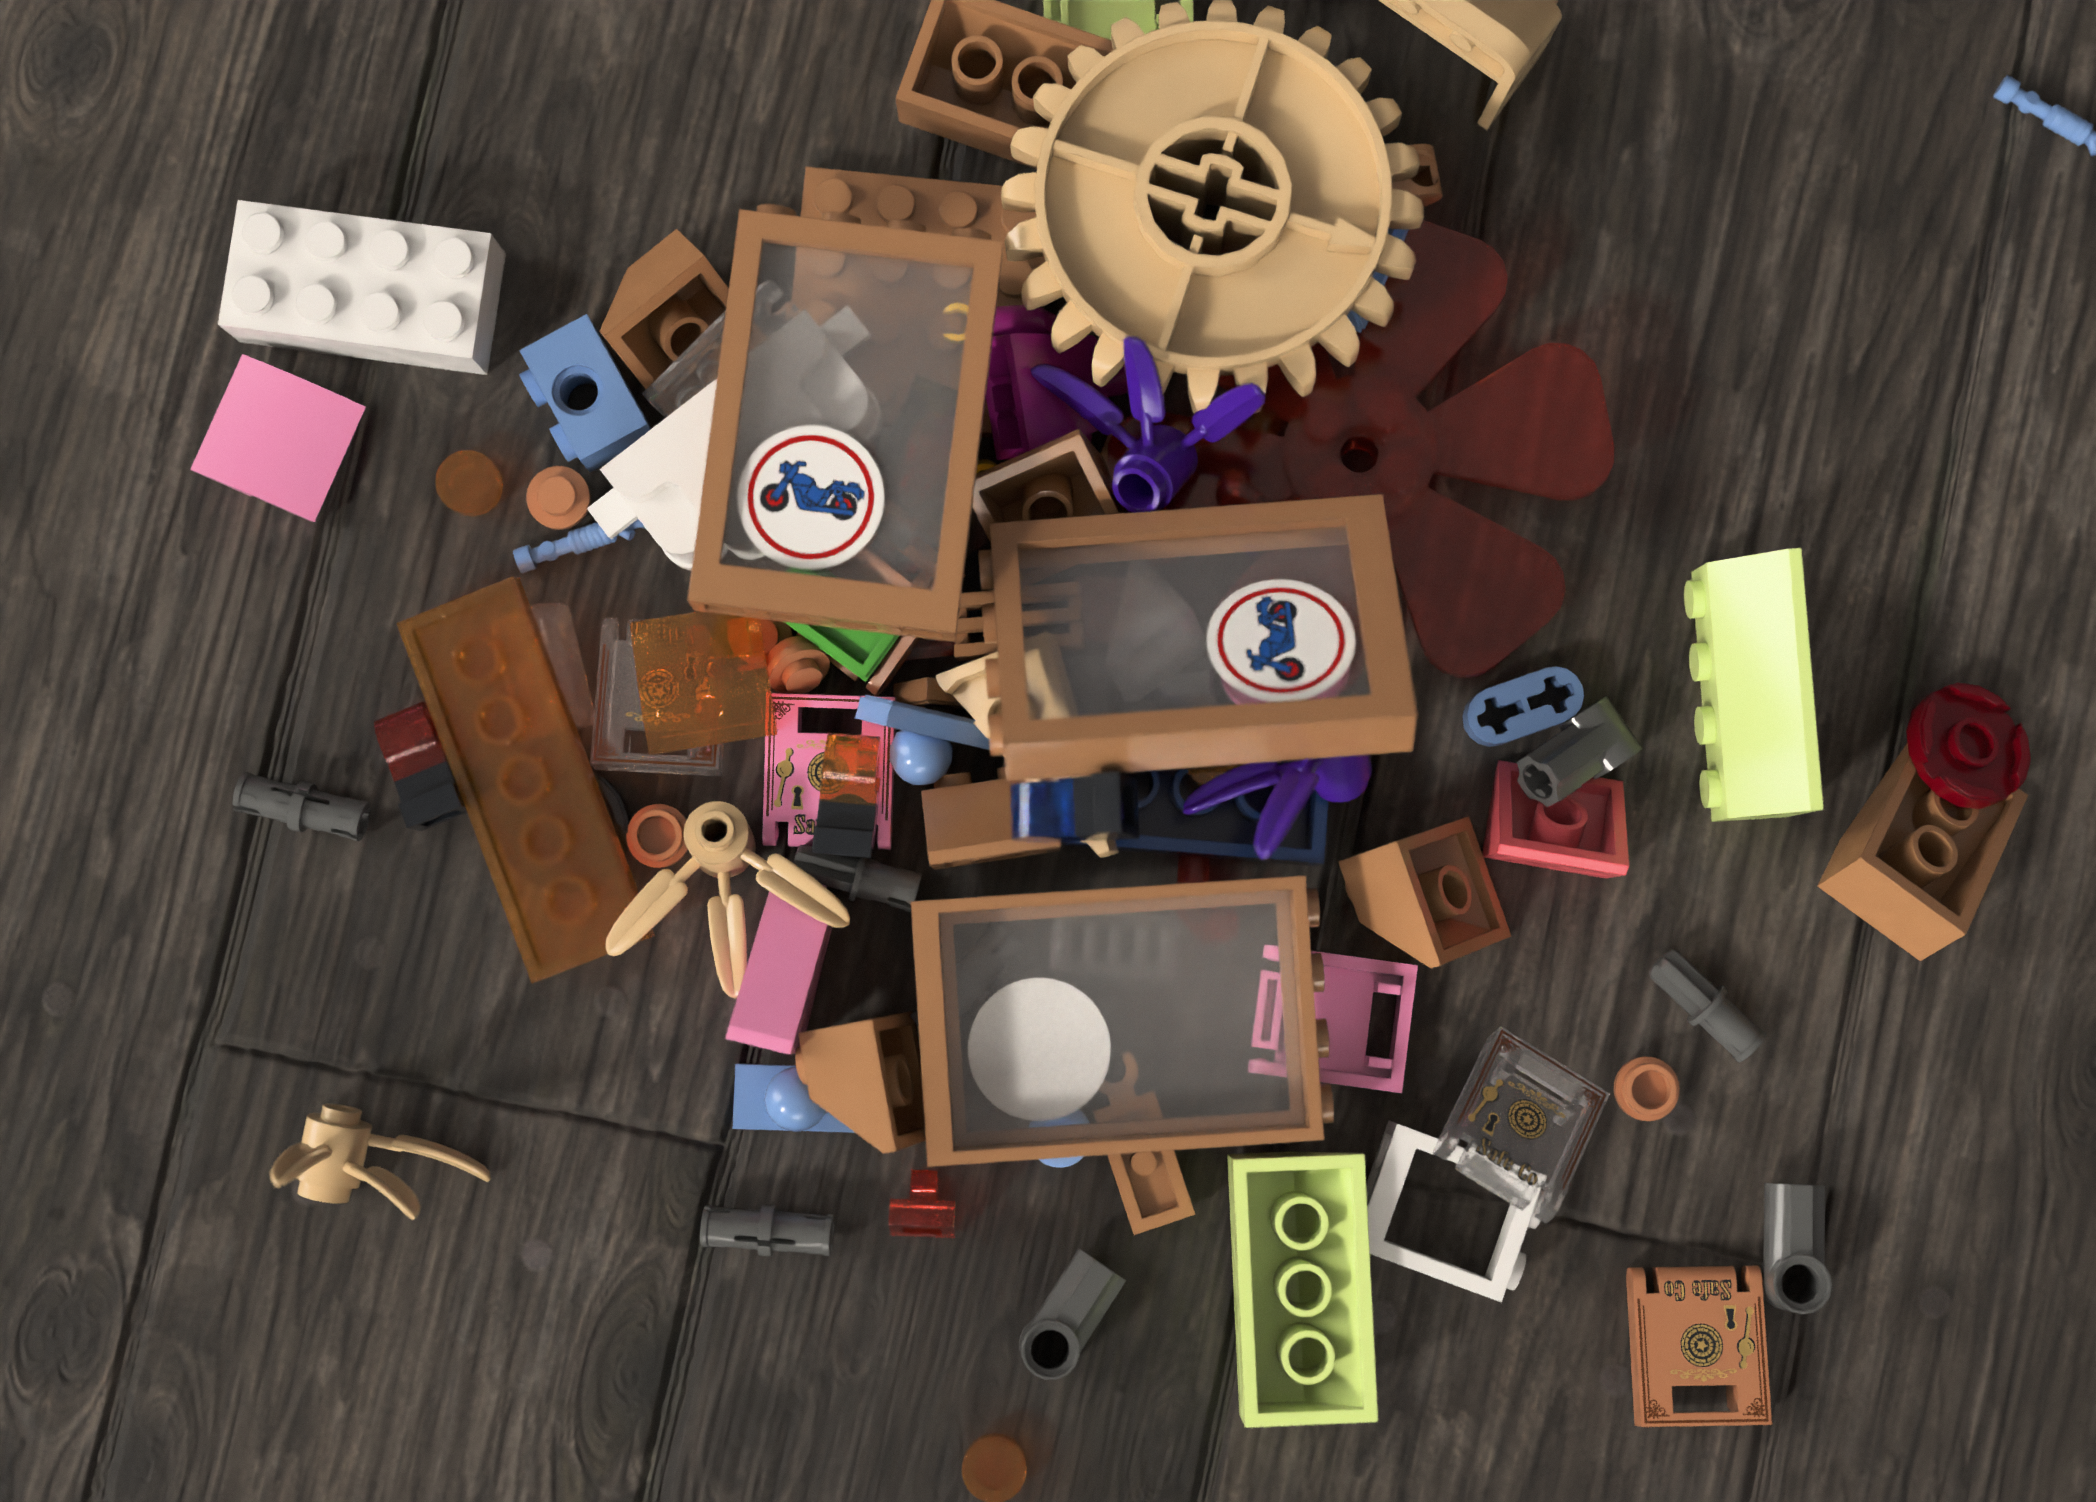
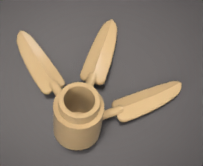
M712 801L697 807L686 820L683 832L684 842L692 858L676 874L669 869H663L645 885L614 923L606 938V950L608 955H621L644 937L685 897L688 888L684 882L698 868L704 873L718 878L719 896L711 897L707 905L710 938L716 971L722 989L729 997L734 999L738 997L747 967V943L744 901L740 895L731 894L730 877L742 873L749 865H752L759 870L756 880L761 886L816 920L835 928H844L849 925L850 916L848 909L833 893L787 858L775 853L765 860L755 853L756 842L754 835L742 812L727 802ZM726 833L722 840L710 842L716 835Z
M331 1103L323 1104L321 1113H310L307 1115L301 1143L286 1149L275 1161L270 1172L271 1181L276 1188L296 1178L300 1180L297 1192L300 1196L325 1203H348L352 1189L359 1188L361 1180L366 1181L390 1199L412 1220L419 1215L421 1208L415 1193L400 1178L384 1168L378 1166L368 1169L364 1168L368 1146L419 1154L455 1166L486 1182L491 1180L490 1171L486 1166L468 1155L442 1144L413 1136L398 1135L396 1138L371 1134L372 1125L360 1120L362 1114L360 1109Z

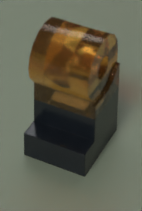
M828 732L812 853L871 858L874 854L881 778H878L881 752L880 736Z

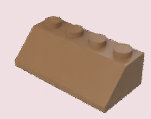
M931 0L896 95L899 122L1037 169L1036 166L1014 159L1010 148L1012 138L1019 129L1031 126L1048 129L1051 122L1045 120L1035 111L1033 103L1034 94L1044 83H1058L1072 89L1076 82L1068 69V55L1078 46L1082 45L1095 49L1105 57L1113 51L1112 42L1109 39L996 0Z

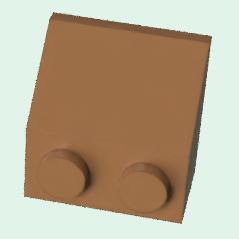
M1005 767L996 769L998 780L972 783L971 773L944 775L934 783L935 789L921 791L929 864L934 870L1060 852L1061 842L1055 807L1044 795L1036 793L1026 780L1007 781Z

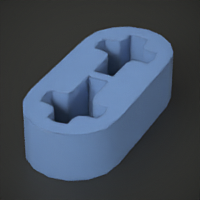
M1555 666L1489 687L1471 697L1466 704L1462 716L1464 729L1475 742L1491 747L1557 726L1574 717L1581 709L1584 699L1583 685L1570 670ZM1550 679L1554 688L1564 686L1567 690L1568 698L1560 702L1561 713H1555L1551 705H1544L1533 710L1530 709L1527 699L1545 691L1544 680ZM1491 700L1495 709L1512 704L1516 705L1519 714L1501 723L1502 734H1496L1492 726L1481 727L1478 723L1477 716L1486 711L1484 701Z

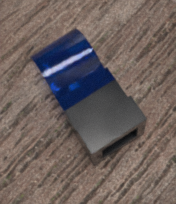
M1120 771L1092 773V776L1059 778V781L1025 782L1010 786L1013 841L1070 842L1140 839L1137 779Z

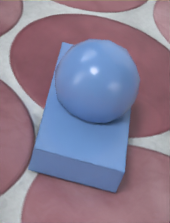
M866 694L865 697H860L855 719L900 729L895 734L890 745V763L896 774L912 785L932 784L946 775L952 762V745L950 741L990 750V739L986 738L975 726L974 722L976 720Z
M735 1064L733 1129L855 1133L810 1099L808 1086L801 1082L796 1065Z

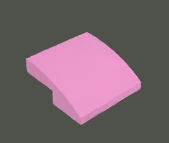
M242 354L190 470L246 495L261 499L308 521L315 522L366 407L298 376Z

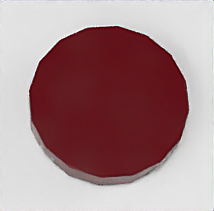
M1958 682L1927 695L1912 710L1906 730L1908 753L1919 777L1937 796L1958 807L1982 809L2000 803L2007 799L2011 793L2017 791L2026 781L2031 763L2028 736L2021 723L2015 726L2012 718L2006 713L2011 708L2000 696L1979 685Z

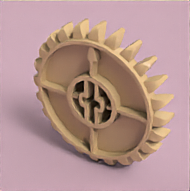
M1213 0L1208 9L1206 21L1190 22L1186 10L1178 2L1168 3L1160 7L1158 29L1144 34L1137 23L1126 17L1111 24L1113 51L1105 57L1095 49L1080 45L1068 55V69L1076 82L1072 89L1058 83H1044L1034 94V109L1045 120L1051 122L1048 129L1034 126L1019 129L1012 138L1010 148L1014 159L1036 166L1037 172L1018 174L1005 181L1001 190V201L1003 209L1016 212H1036V217L1019 223L1007 233L1004 241L1008 261H1023L1044 256L1046 262L1033 270L1023 283L1021 291L1022 302L1026 310H1033L1064 297L1067 304L1058 313L1052 327V347L1058 353H1062L1079 343L1092 331L1100 338L1095 347L1092 360L1093 382L1098 386L1106 385L1125 364L1123 340L1127 335L1144 340L1152 353L1163 393L1173 372L1187 374L1188 396L1194 414L1199 410L1207 408L1211 401L1215 399L1219 376L1233 375L1236 386L1254 383L1266 393L1267 368L1276 364L1279 365L1288 382L1297 393L1304 397L1312 393L1316 377L1315 358L1311 350L1314 344L1319 342L1331 356L1347 367L1356 362L1359 354V340L1355 327L1347 317L1351 310L1381 327H1386L1394 311L1393 300L1386 288L1372 276L1375 271L1389 277L1410 280L1416 262L1415 254L1403 240L1388 234L1387 231L1388 228L1405 230L1421 227L1424 218V206L1421 199L1408 191L1392 188L1393 182L1403 181L1417 175L1420 166L1419 156L1414 147L1403 143L1384 144L1383 136L1391 133L1398 127L1402 111L1394 99L1377 98L1368 102L1363 100L1360 94L1363 93L1369 84L1372 68L1362 58L1348 59L1337 67L1327 60L1331 33L1319 26H1315L1307 30L1297 41L1283 34L1285 26L1284 10L1271 6L1264 8L1258 14L1254 24L1251 25L1237 22L1236 8L1232 0ZM1207 204L1220 206L1216 221L1202 219ZM1171 241L1180 243V244H1181V247H1180L1179 245H1177V244L1171 242ZM1263 404L1261 405V407H1260L1255 413L1261 411V409H1262V407H1263Z

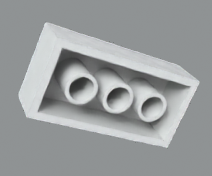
M238 200L218 325L242 343L487 375L506 253L491 233Z

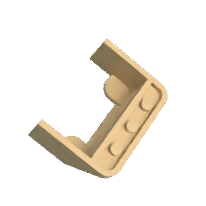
M1378 0L1498 83L1477 122L1486 130L1489 129L1541 56L1562 19L1561 11L1557 6L1558 0Z

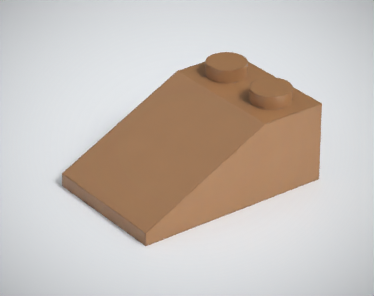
M1906 744L1839 840L1817 887L1916 959L1922 961L1967 934L2028 795L2021 789H2018L2000 803L1982 809L1958 807L1937 796L1919 777L1909 756L1908 744Z

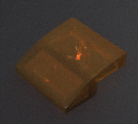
M696 611L630 622L634 663L649 755L778 735L761 619Z

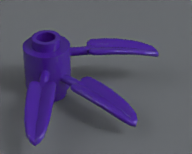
M1127 335L1123 340V352L1130 408L1134 418L1141 421L1142 436L1137 440L1120 425L1124 418L1122 410L1094 387L1071 373L1049 364H1040L1031 368V375L1039 383L1080 414L1101 433L1114 435L1129 449L1114 468L1112 489L1117 501L1125 509L1133 513L1158 511L1166 507L1196 471L1198 456L1194 444L1203 438L1209 442L1221 440L1252 416L1266 400L1265 393L1258 385L1247 383L1223 393L1212 400L1207 408L1195 412L1192 416V423L1195 429L1187 435L1171 426H1154L1153 423L1161 422L1165 418L1164 397L1158 370L1145 341L1137 336Z
M1370 754L1299 759L1279 766L1277 761L1247 763L1201 785L1187 797L1183 805V813L1190 815L1226 800L1276 784L1261 815L1254 842L1257 855L1264 860L1270 857L1277 849L1313 790H1316L1321 798L1330 802H1346L1360 796L1365 791L1368 779L1372 773Z

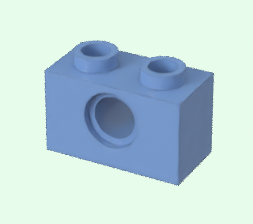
M587 314L519 350L529 369L519 375L537 407L539 408L546 403L551 407L559 424L549 428L568 462L578 457L587 470L592 472L610 462L652 429L601 335ZM582 384L597 386V398L589 408L584 410L569 408L568 399L574 388Z

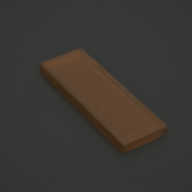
M515 576L509 577L396 623L531 983L542 981L608 955L606 938L614 923L639 892L520 578ZM653 929L637 943L655 937Z

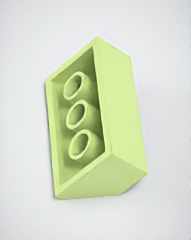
M1801 548L1784 549L1705 563L1691 572L1692 580L1686 582L1684 589L1686 614L1690 619L1695 618L1697 643H1693L1690 647L1689 665L1693 681H1700L1702 706L1697 707L1695 710L1694 727L1697 742L1700 745L1705 744L1707 770L1701 771L1699 781L1702 804L1704 808H1711L1712 822L1782 818L1824 810Z
M1332 1152L1227 1154L1239 1415L1245 1428L1378 1422L1365 1154Z

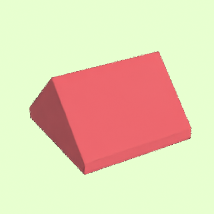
M1498 760L1482 852L1484 858L1606 879L1627 874L1629 854L1623 781L1601 777L1594 779L1592 777L1582 787L1562 801L1547 808L1541 802L1529 799L1517 782L1519 777L1517 763Z

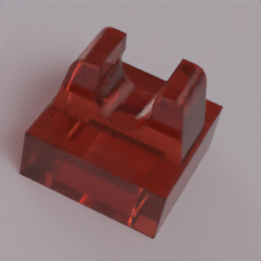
M912 1169L910 1199L890 1198L888 1225L891 1236L955 1238L956 1204L955 1201H938V1170Z

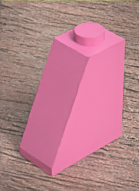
M769 891L726 1039L790 1055L796 1053L797 1047L800 1046L798 1033L807 1031L832 926L816 920Z

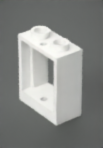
M1388 1121L1366 1183L1370 1254L1502 1302L1506 1288L1514 1291L1522 1277L1526 1263V1254L1519 1251L1527 1228L1536 1229L1544 1214L1548 1194L1541 1191L1545 1178L1538 1176L1536 1184L1530 1186L1527 1183V1179L1522 1181L1518 1178L1520 1168L1512 1166L1511 1170L1506 1171L1503 1168V1162L1500 1164L1502 1167H1499L1489 1161L1487 1156H1482L1463 1147ZM1416 1148L1516 1185L1485 1276L1384 1240ZM1524 1170L1521 1177H1523L1524 1174L1529 1176L1531 1172H1527Z

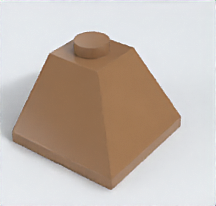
M677 229L627 268L599 331L667 417L717 378L729 288L707 258ZM754 322L749 353L766 340Z
M1469 816L1338 861L1345 880L1347 895L1353 903L1359 922L1429 968L1443 965L1511 937Z
M913 1011L798 1033L800 1046L797 1047L795 1054L796 1069L801 1082L808 1086L809 1097L812 1101L883 1154L896 1152L926 1141L921 1054L915 1021L910 1017Z

